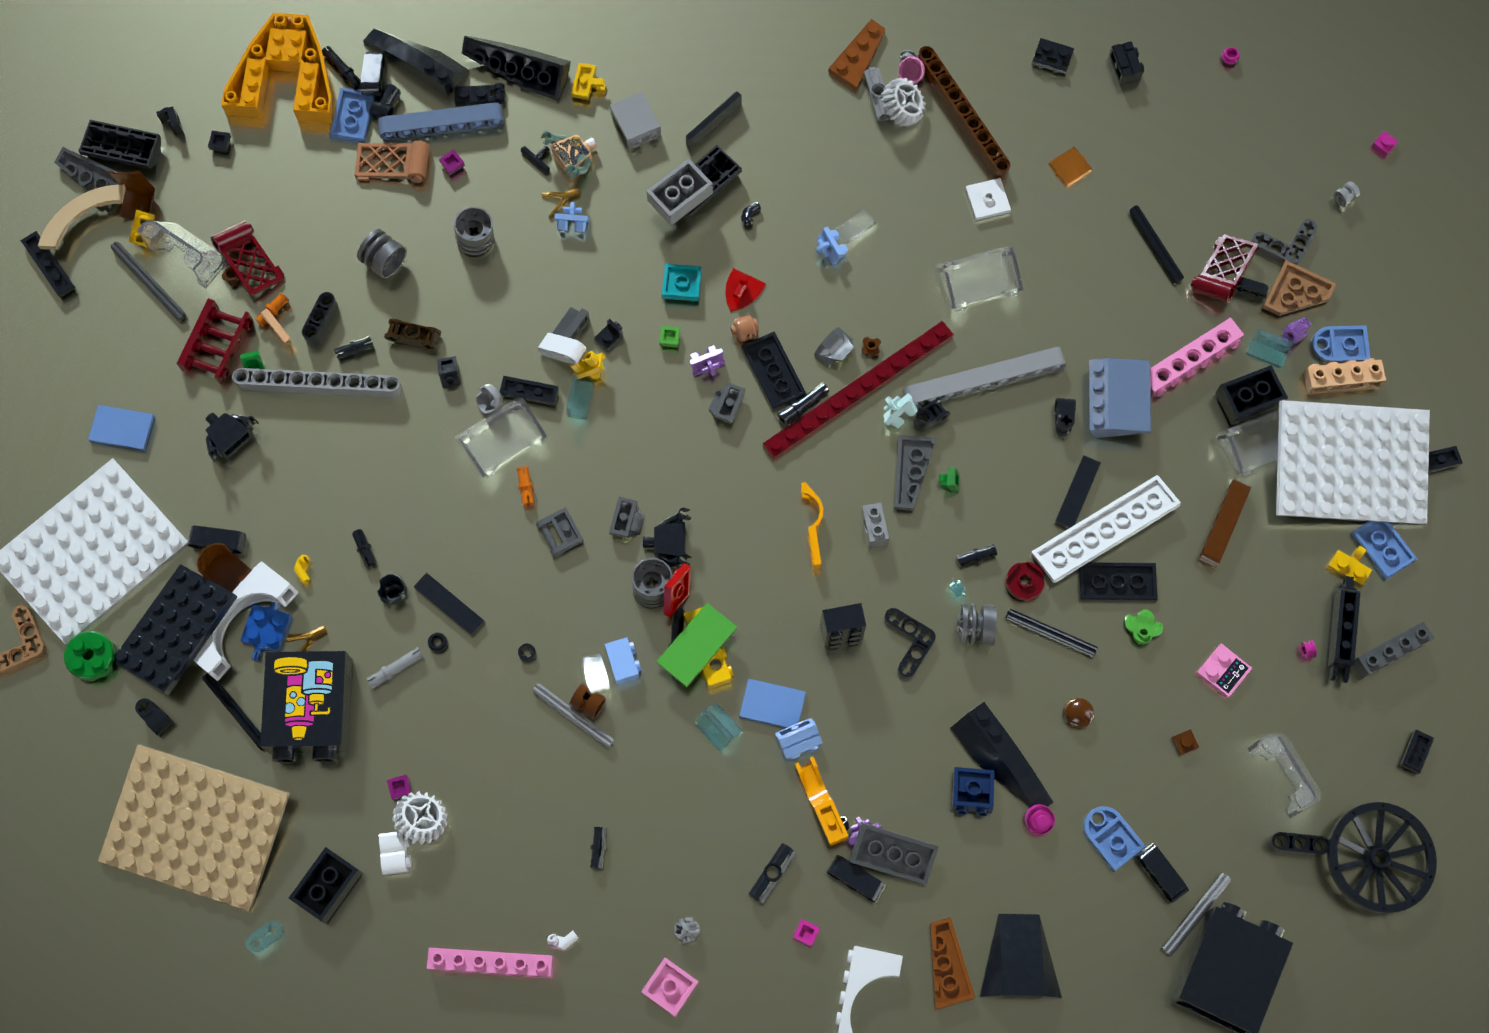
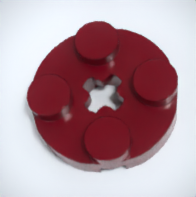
M1032 562L1016 563L1009 569L1006 575L1005 586L1013 597L1026 602L1039 596L1045 586L1043 571ZM1022 577L1025 579L1026 577H1028V582L1030 584H1021L1022 581L1020 580V578Z

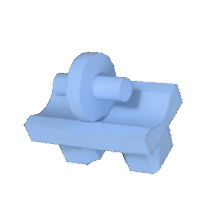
M571 202L570 207L563 208V212L570 214L555 213L554 219L557 221L558 231H568V222H575L574 231L585 233L589 218L588 216L575 215V213L582 214V208H576L575 202Z
M825 227L817 237L819 246L815 250L817 254L823 253L825 257L829 258L831 264L834 265L847 254L848 249L844 244L838 246L837 242L840 239V235L837 230L830 231L828 227Z

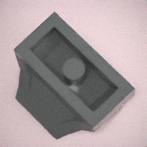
M837 327L819 345L814 356L828 367L832 362L843 361L855 348L852 343L853 339L841 328Z
M727 383L724 389L717 391L709 407L714 417L732 424L743 401L745 389Z
M623 497L618 498L609 530L610 535L624 538L640 535L645 515L639 509L638 501Z

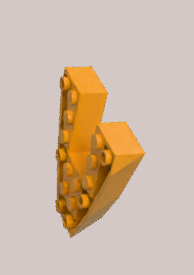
M272 13L249 43L224 88L221 106L227 116L262 118L270 71L299 73L293 111L297 121L332 123V99L323 54L309 15Z

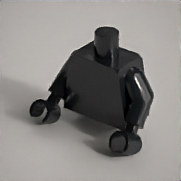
M214 412L210 413L205 419L210 424L205 430L208 434L206 436L208 455L213 462H216L215 459L218 456L227 459L253 436L250 430L253 431L252 426L256 423L259 424V422L253 416L246 417L223 413L218 417Z
M684 507L678 513L655 526L654 536L643 537V548H654L655 558L663 560L670 567L682 566L684 563L690 565L686 560L692 558L685 553V522L682 521L683 519L691 520V516H685L686 512L690 511V509Z

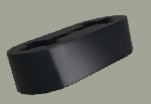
M1244 277L1240 279L1235 288V291L1259 299L1266 298L1269 290L1268 285Z

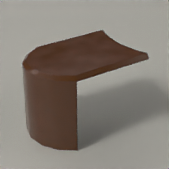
M110 171L109 174L119 185L124 184L126 187L119 216L134 220L136 210L151 213L155 188L140 171Z
M223 543L207 546L201 551L197 560L198 571L203 577L230 592H233L240 582L252 571Z

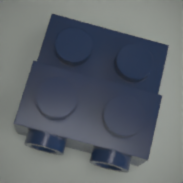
M954 767L951 810H955L959 815L976 812L977 816L985 817L988 816V813L992 814L994 808V770Z

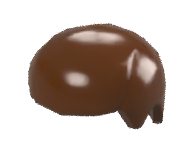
M1084 698L1070 699L1063 708L1065 720L1072 727H1086L1094 719V709L1091 703Z

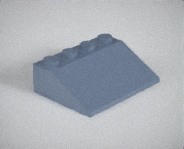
M1116 358L1089 360L1090 432L1095 438L1152 433L1150 361Z

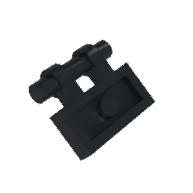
M1040 38L1035 56L1041 59L1033 58L1032 65L1038 66L1039 69L1052 70L1055 74L1062 73L1066 75L1068 68L1061 66V64L1069 66L1074 48Z

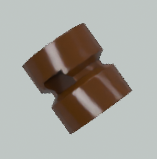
M582 683L574 692L569 705L578 711L582 709L583 714L594 719L605 704L606 697L598 692L593 693L592 688Z

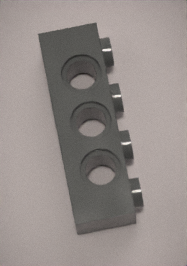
M1423 621L1357 657L1353 667L1360 678L1363 679L1434 639V636Z

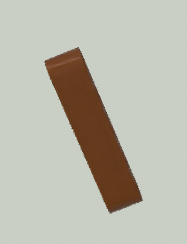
M1234 479L1232 480L1198 561L1215 569L1218 567L1251 490L1250 486Z

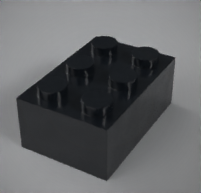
M1272 365L1223 383L1215 392L1231 425L1279 407V401H1286L1288 399Z
M862 603L822 610L820 628L824 647L834 649L840 647L841 644L849 643V645H855L863 640L866 622Z
M325 847L288 899L326 924L362 872Z

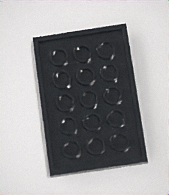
M180 564L118 650L113 663L169 696L238 596Z

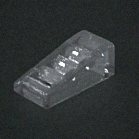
M601 654L582 658L590 693L610 688Z

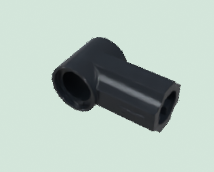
M386 84L379 99L374 100L372 103L370 114L378 118L393 115L394 105L401 94L400 89L395 85Z

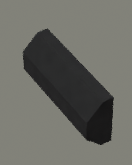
M90 120L78 152L80 155L151 169L157 164L161 153V137L156 133Z
M718 145L695 163L698 169L713 183V194L685 215L686 217H691L742 172V168Z

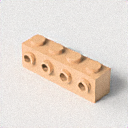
M1369 358L1362 362L1350 360L1342 364L1331 362L1322 366L1312 364L1303 373L1307 395L1381 387L1386 381L1382 359L1375 360L1374 358Z

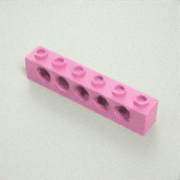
M1230 317L1150 368L1151 398L1156 395L1157 397L1163 395L1168 387L1177 386L1182 382V378L1186 376L1187 378L1191 377L1197 372L1198 368L1207 367L1212 362V359L1215 357L1217 359L1221 358L1227 353L1226 350L1229 348L1235 349L1242 343L1241 339L1244 334ZM1218 338L1223 339L1225 343L1220 342ZM1203 348H1208L1210 352L1204 351ZM1188 357L1194 358L1196 362L1190 361ZM1173 367H1178L1181 371H1176ZM1158 376H1163L1166 381L1160 380Z
M429 948L427 969L430 971L553 979L554 957L551 955Z

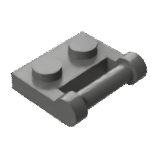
M566 507L536 523L537 528L542 531L549 544L553 557H557L566 550L584 542ZM551 523L563 542L559 546L548 528V525Z

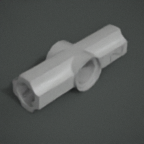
M876 67L868 68L864 71V76L877 121H888L890 116L886 114V109L882 108L884 106V103L881 101L883 97L882 95H876V93L882 94L883 88H885L880 70Z

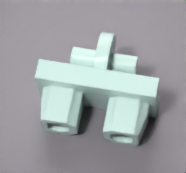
M909 393L902 399L899 396H896L894 399L888 396L885 399L887 405L884 407L886 411L883 415L885 418L884 423L887 426L891 424L898 429L904 423V419L900 416L903 412L910 417L917 412V407Z

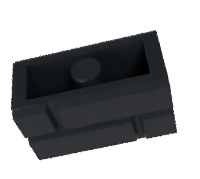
M1131 41L1113 45L1109 55L1119 83L1123 85L1139 81L1144 73V65L1138 60L1139 52L1137 47H1134Z

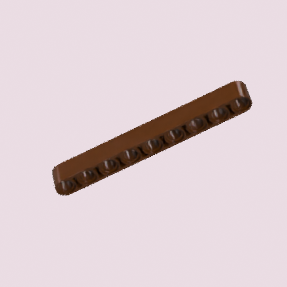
M923 46L919 50L918 58L925 66L926 78L995 179H1006L1010 170V161L934 49L930 46Z

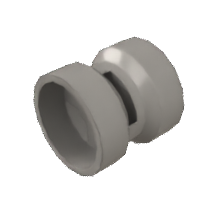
M1349 181L1344 184L1343 188L1337 189L1333 196L1336 202L1344 207L1351 200L1360 196V190L1355 183Z

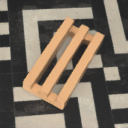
M268 309L262 311L261 316L284 345L289 342V335Z

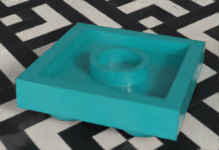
M665 264L662 299L699 301L702 266Z

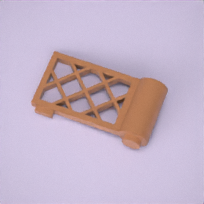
M413 141L412 144L358 143L354 176L358 178V181H369V178L410 179L414 183H421L426 179L430 145L424 141ZM363 149H371L373 151L366 158L362 155ZM383 149H388L390 153L384 158L378 154ZM401 149H407V153L402 158L396 154ZM377 155L380 161L372 166L368 161ZM395 156L398 161L390 166L386 161ZM366 163L371 167L367 172H360V168ZM382 164H385L388 167L386 171L381 173L376 170ZM400 164H403L405 167L404 173H396L394 169Z

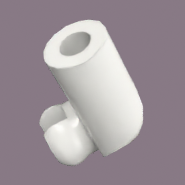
M571 931L565 937L551 934L548 936L547 942L553 949L565 950L579 938L574 931Z

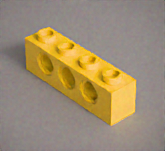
M703 607L684 613L686 625L692 621ZM724 646L719 649L702 669L709 690L731 683V676H734L731 666L726 665L725 658H727ZM712 662H719L721 667L719 669H712L710 665Z

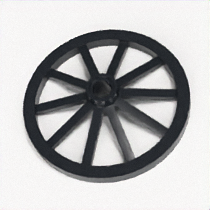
M1372 802L1357 806L1346 812L1336 822L1328 839L1327 862L1335 884L1351 902L1365 910L1376 913H1395L1409 909L1427 895L1434 882L1437 870V857L1432 838L1424 825L1413 814L1397 805ZM1377 811L1375 844L1373 845L1358 815ZM1386 812L1399 817L1404 822L1382 847L1384 816ZM1351 820L1368 850L1341 837L1343 830ZM1409 826L1416 832L1422 845L1389 852L1390 848ZM1338 844L1365 856L1364 859L1339 865ZM1424 851L1426 859L1425 872L1392 861V858ZM1376 854H1378L1381 858L1380 863H1378L1375 859ZM1367 865V869L1355 888L1352 889L1341 871ZM1389 867L1423 878L1418 889L1411 895ZM1374 870L1378 903L1369 901L1359 895ZM1382 871L1406 900L1396 904H1386Z

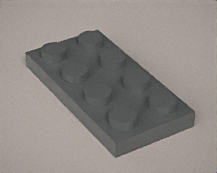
M861 822L849 861L927 885L939 846Z

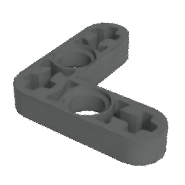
M1311 219L1304 220L1290 245L1264 232L1255 233L1250 242L1257 243L1260 238L1262 242L1259 244L1257 251L1283 264L1287 260L1298 265L1318 227L1315 221ZM1310 226L1311 228L1307 235L1303 234L1306 227ZM1296 240H1303L1305 242V246H1298L1296 244ZM1272 246L1280 247L1281 252H1273ZM1294 251L1298 252L1295 256V259L1291 260V256L1294 253Z

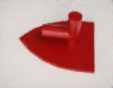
M733 268L725 288L726 302L730 311L750 305L761 294L766 283Z

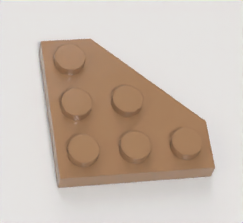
M1285 260L1262 308L1281 316L1325 303L1330 299L1337 283Z

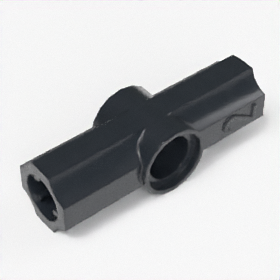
M782 843L750 890L749 895L763 904L797 852ZM774 868L778 871V876L770 878L767 875V871Z

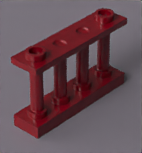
M208 298L176 363L179 368L185 372H189L193 366L214 373L218 383L223 384L224 380L229 377L230 367L247 331L251 330L253 326V319L249 312L245 311L242 318L219 311L215 300ZM220 318L239 326L235 334H231L211 327L213 320ZM211 334L231 341L227 351L205 344L203 341L206 335ZM203 350L223 357L219 367L197 360L196 355L198 351Z

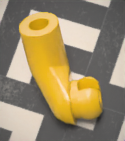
M301 555L294 566V572L302 585L307 584L311 580L306 573L310 561L307 555Z

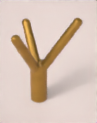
M575 188L565 192L542 193V196L562 197L548 217L551 219L566 199L580 195V189Z
M323 625L308 633L288 634L286 642L308 638L300 650L305 651L312 639L327 633Z

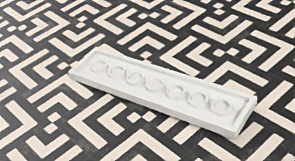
M1156 475L1033 550L1031 555L1051 581L1056 583L1180 507L1181 502L1161 478Z

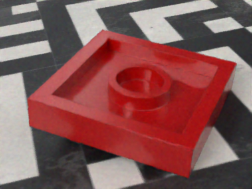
M684 563L679 570L677 569L674 572L672 578L664 586L665 616L671 617L690 595V565Z

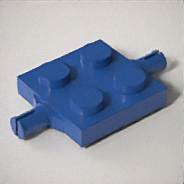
M271 602L270 607L252 605L240 641L250 644L255 648L251 658L253 660L259 661L263 650L280 651L291 614L279 611L277 609L279 603Z

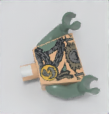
M550 131L543 132L541 138H545L544 145L547 146L551 143L552 154L570 179L587 173L592 162L590 151L597 147L593 138L583 142L579 135L560 136L553 135Z

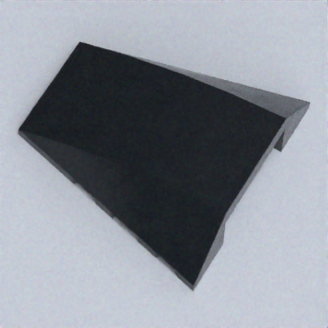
M998 914L980 997L1062 998L1039 914Z

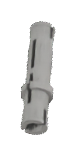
M417 647L387 667H381L382 670L366 679L372 689H374L383 682L392 680L393 676L424 657Z

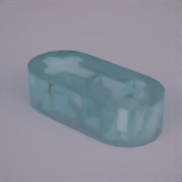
M276 921L268 922L247 937L246 947L252 952L263 951L283 936V926ZM272 926L275 928L278 927L276 931V936H274L273 934L266 936L268 933L271 932L270 928ZM262 937L264 938L263 940H261V941L258 943V944H259V947H258V948L255 947V946H251V945L254 943V942H253V939H254V938H256V939H258V940L261 939Z

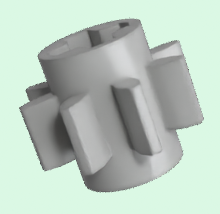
M693 917L678 919L679 923H676L674 927L675 936L681 938V943L696 941L695 937L700 932L698 923L693 922Z

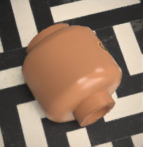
M750 315L734 319L733 326L730 327L733 338L737 337L740 342L756 338L759 332L757 320L753 319Z

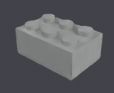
M688 158L646 191L647 201L672 226L713 194V183Z

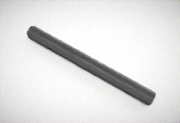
M118 241L111 245L114 253L178 321H182L187 315L181 307Z

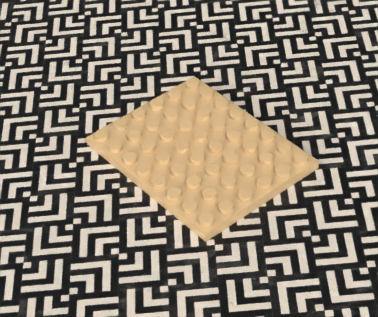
M137 745L98 861L251 911L290 793L153 748Z

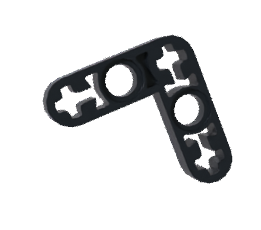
M890 608L885 613V623L914 641L898 667V675L902 679H910L914 676L934 644L936 635L932 629L899 609ZM896 614V619L901 621L904 618L905 620L902 622L901 627H899L900 622L897 620L890 621V616L888 615ZM907 623L914 624L915 631L907 632L904 625ZM918 629H922L920 631L922 635L930 634L931 641L927 640L926 642H924V637L920 634L918 635V637H915V635L918 632ZM919 649L922 652V657L919 659L913 658L911 651ZM910 660L913 662L910 667L911 673L907 672L904 674L902 667L906 668Z

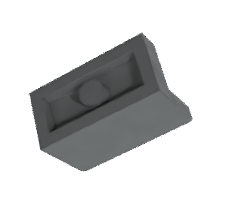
M570 307L552 334L576 339L590 319L589 312L583 308L579 312Z

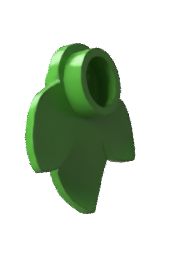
M1148 609L1142 610L1137 617L1129 614L1125 616L1126 629L1133 633L1134 640L1138 644L1144 645L1149 643L1153 637L1161 635L1163 631V624L1154 622V615Z

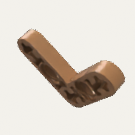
M25 605L15 607L12 612L13 620L23 644L0 654V662L3 663L0 665V675L32 662L46 653V645L33 612ZM21 611L25 612L24 617L28 622H24L21 617H18L21 615ZM28 627L34 628V633L31 636H25L24 634L25 629ZM34 640L35 644L40 646L38 652L32 651L34 645L30 641ZM17 652H21L22 659L18 662H14L13 655Z

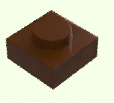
M1191 729L1172 737L1180 756L1199 748Z

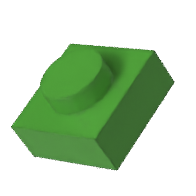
M661 326L660 346L678 348L680 327Z

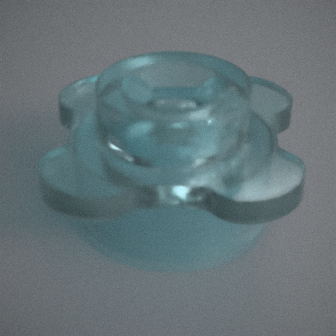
M953 578V582L949 584L950 588L957 597L960 595L965 596L963 592L966 590L965 586L960 580L956 581Z

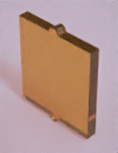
M1075 146L1049 162V165L1056 172V176H1059L1066 186L1092 170L1085 160V156H1082Z

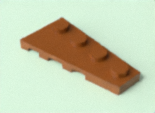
M871 19L833 62L828 72L857 91L864 77V71H866L873 54L885 33V28Z
M951 917L932 922L930 925L936 1010L976 997Z

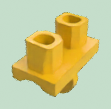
M136 210L129 243L148 246L155 214Z
M589 351L585 354L584 360L580 359L576 365L570 363V367L574 370L573 378L575 380L590 376L592 379L600 378L605 355Z

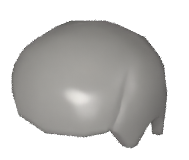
M491 384L480 387L479 390L481 392L476 395L480 411L486 415L499 410L502 404V396L498 388Z

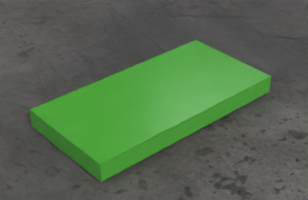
M706 603L656 662L685 687H688L736 631L737 626L710 604Z

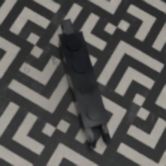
M1350 576L1343 578L1342 586H1338V590L1334 595L1328 660L1330 680L1335 681L1338 669H1342L1343 683H1348L1350 668L1355 662L1361 595L1360 591L1354 588V577Z

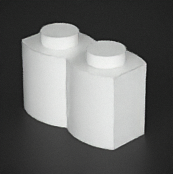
M399 831L379 834L381 870L384 876L409 873V868L412 867L411 855H407V847H410V838L405 841V835L399 836Z

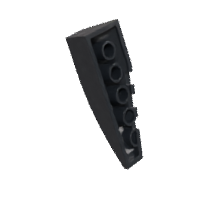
M375 28L363 40L364 44L377 52H384L386 58L446 97L451 94L455 86L469 72V69L441 51Z
M464 36L461 54L480 65H485L492 72L502 75L506 80L514 82L525 91L556 100L560 98L568 79L571 61L527 48L482 38Z
M985 702L968 712L950 728L973 761L985 770H994V777L1029 808L1037 804L1048 807L1054 803L1026 758Z

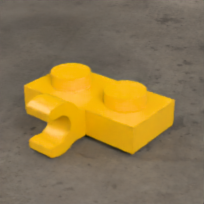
M578 63L571 90L572 98L589 100L592 88L605 92V79L595 78L596 65Z
M1361 546L1356 548L1352 557L1337 550L1327 566L1343 577H1354V583L1360 587L1365 584L1372 572V569L1359 562L1366 552V549Z

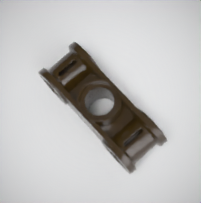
M389 319L388 332L384 335L386 340L417 346L431 351L437 350L438 336H441L439 329L408 323L398 319ZM412 332L417 333V335L414 337L409 336V334Z

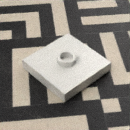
M1001 178L965 187L975 221L1010 213L1011 208Z

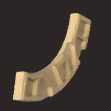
M124 184L96 188L71 200L49 221L41 235L38 247L40 249L58 250L61 240L68 230V226L74 220L77 221L94 207L122 204L126 190Z

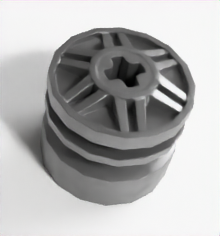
M467 207L456 215L454 231L458 248L469 255H480L487 252L494 242L493 221L490 214L480 207Z
M376 229L361 243L357 252V258L365 266L372 267L373 272L381 278L386 279L400 268L406 257L407 249L397 240H392V237L382 229Z
M647 558L641 560L634 567L632 572V592L640 604L647 607H657L664 604V586L672 578V571L667 563L658 558Z
M962 603L957 618L959 643L965 645L967 636H969V644L973 645L975 637L979 636L980 645L994 646L997 629L996 605L982 604L980 613H977L975 604H971L970 612H968L967 603Z

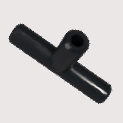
M526 146L521 148L520 151L543 172H549L550 167L541 160L550 151L548 146H544L536 154Z

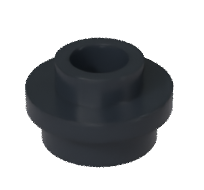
M434 633L428 639V646L434 652H441L447 647V638L442 633ZM441 640V644L436 646L435 641Z

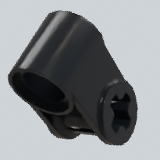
M940 398L933 400L916 413L913 422L916 430L924 432L937 423L944 421L950 415V412L946 411L940 403ZM919 418H924L927 422H920Z
M1056 398L1055 431L1059 435H1068L1075 423V399Z
M143 698L136 703L135 710L157 736L173 723L170 717L151 700ZM146 705L148 706V709H149L148 712H146V710H145V708H144Z

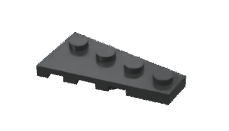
M62 147L54 162L88 191L104 186L119 185L109 174L110 171H117L65 147ZM113 204L106 206L111 209Z
M898 436L894 509L913 511L936 438Z

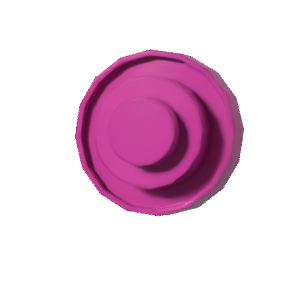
M1041 804L1030 807L1024 818L1027 828L1038 835L1051 831L1055 823V816L1052 810Z

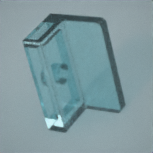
M1258 328L1252 337L1246 353L1280 368L1293 342Z
M573 375L566 407L568 417L587 419L594 386L593 382L578 380V376Z
M718 703L706 708L694 721L720 751L743 731Z

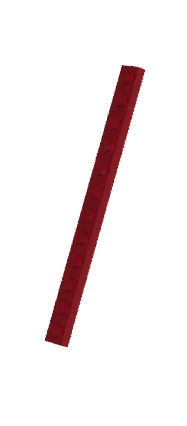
M942 320L772 436L762 446L772 459L775 460L953 338L954 334Z

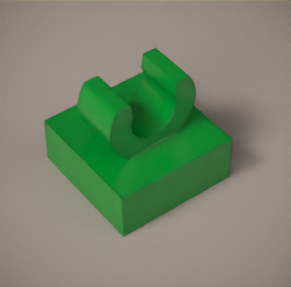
M259 350L240 355L244 368L264 369V363Z
M955 467L948 468L947 474H939V482H941L942 486H947L951 492H959L960 473Z

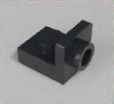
M173 106L165 107L156 112L161 123L167 122L171 130L174 129L177 135L184 133L179 115Z
M608 319L607 326L594 337V340L608 352L623 338V328L617 321L613 322L611 319Z
M456 356L437 359L442 387L460 385Z

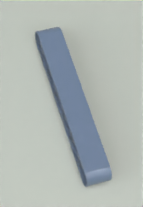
M499 103L391 115L378 119L379 134L383 140L498 127L504 123L502 106Z

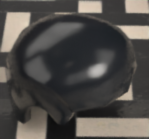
M395 573L387 574L379 580L380 588L377 590V593L383 603L396 605L401 603L406 597L407 586L401 576Z

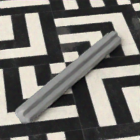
M539 683L535 685L532 690L534 694L606 748H610L613 745L614 739L544 686Z
M1224 873L1219 876L1166 943L1163 951L1167 955L1172 956L1228 886L1231 881L1229 876Z

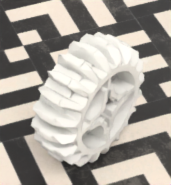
M897 78L883 88L884 91L881 94L883 99L881 101L884 103V106L882 108L886 109V114H889L890 120H894L895 124H899L901 127H908L918 123L924 116L923 113L926 111L924 106L926 103L923 102L924 97L921 96L922 90L919 91L917 85H913L912 80L908 81L907 78Z
M420 791L416 795L411 792L408 797L404 795L401 801L397 802L396 808H394V816L392 818V822L395 823L394 829L399 830V836L405 835V841L410 838L412 839V844L416 841H419L420 845L424 844L425 841L429 844L432 840L436 841L439 835L444 832V828L447 825V814L444 813L446 809L440 806L441 800L435 801V795L430 798L427 792L424 795H421Z

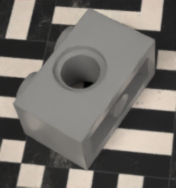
M882 503L863 505L861 515L868 548L888 545L889 536Z

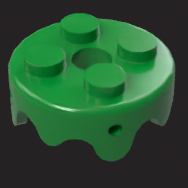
M86 631L77 634L69 641L64 652V663L69 672L75 677L92 682L101 677H107L112 673L116 650L113 642L102 633ZM92 650L94 652L93 657L90 660H85V653Z

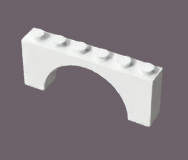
M262 561L253 568L248 576L232 592L238 596L193 660L217 681L231 667L224 657L222 642L224 633L232 619L246 607L259 602H276L286 607L299 593L289 582Z
M854 946L853 951L849 950L847 962L850 963L849 971L845 970L843 983H846L845 992L841 991L839 1004L843 1005L841 1012H837L835 1024L839 1025L837 1033H853L850 1013L856 995L865 985L876 979L886 977L898 978L903 956Z

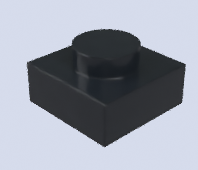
M212 130L208 143L209 150L227 152L231 139L230 133Z

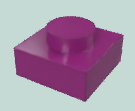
M454 149L439 158L440 163L449 175L465 166L463 160Z
M406 774L387 780L392 800L400 799L404 795L408 796L412 792Z

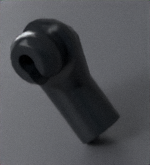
M758 202L744 208L741 221L744 222L745 226L753 224L752 215L761 210Z

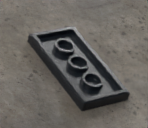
M775 331L741 346V350L772 411L800 400L807 394Z
M1088 562L1078 569L1079 601H1158L1156 563Z

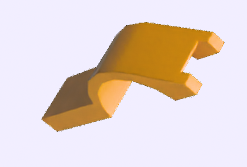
M804 482L801 483L802 499L812 502L819 514L817 521L808 527L807 532L813 570L821 569V558L816 531L823 520V505L820 498Z
M810 757L811 763L800 767L798 762L795 763V767L829 845L832 846L849 839V835L833 800L824 786L814 757Z

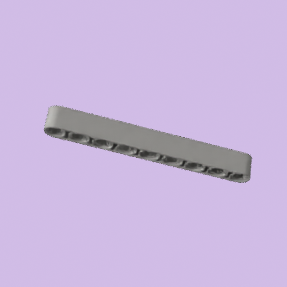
M1054 347L905 387L902 392L904 396L909 393L912 396L913 403L918 408L928 405L937 398L944 401L1054 372L1066 367V362L1061 348Z
M239 368L232 375V379L237 387L243 391L397 398L403 391L399 379L389 375ZM247 377L245 381L239 382L241 378ZM261 378H265L262 383H258ZM284 379L282 383L276 384L278 380ZM298 380H303L301 384H295ZM322 381L320 385H314L315 382ZM335 382H340L338 386H333ZM354 383H359L357 387H351ZM372 384H378L376 388H370ZM391 385H397L396 388L389 389Z

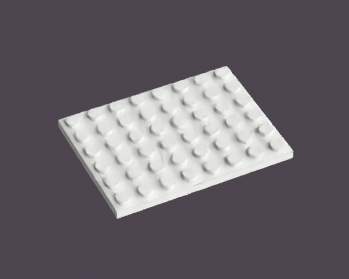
M1279 401L1276 515L1427 524L1430 410Z
M112 458L0 550V572L62 642L67 645L73 637L87 630L185 548L188 541Z

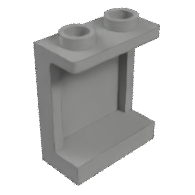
M643 92L610 105L611 116L613 120L616 119L627 141L628 148L638 147L643 142L655 140L661 135L660 124Z

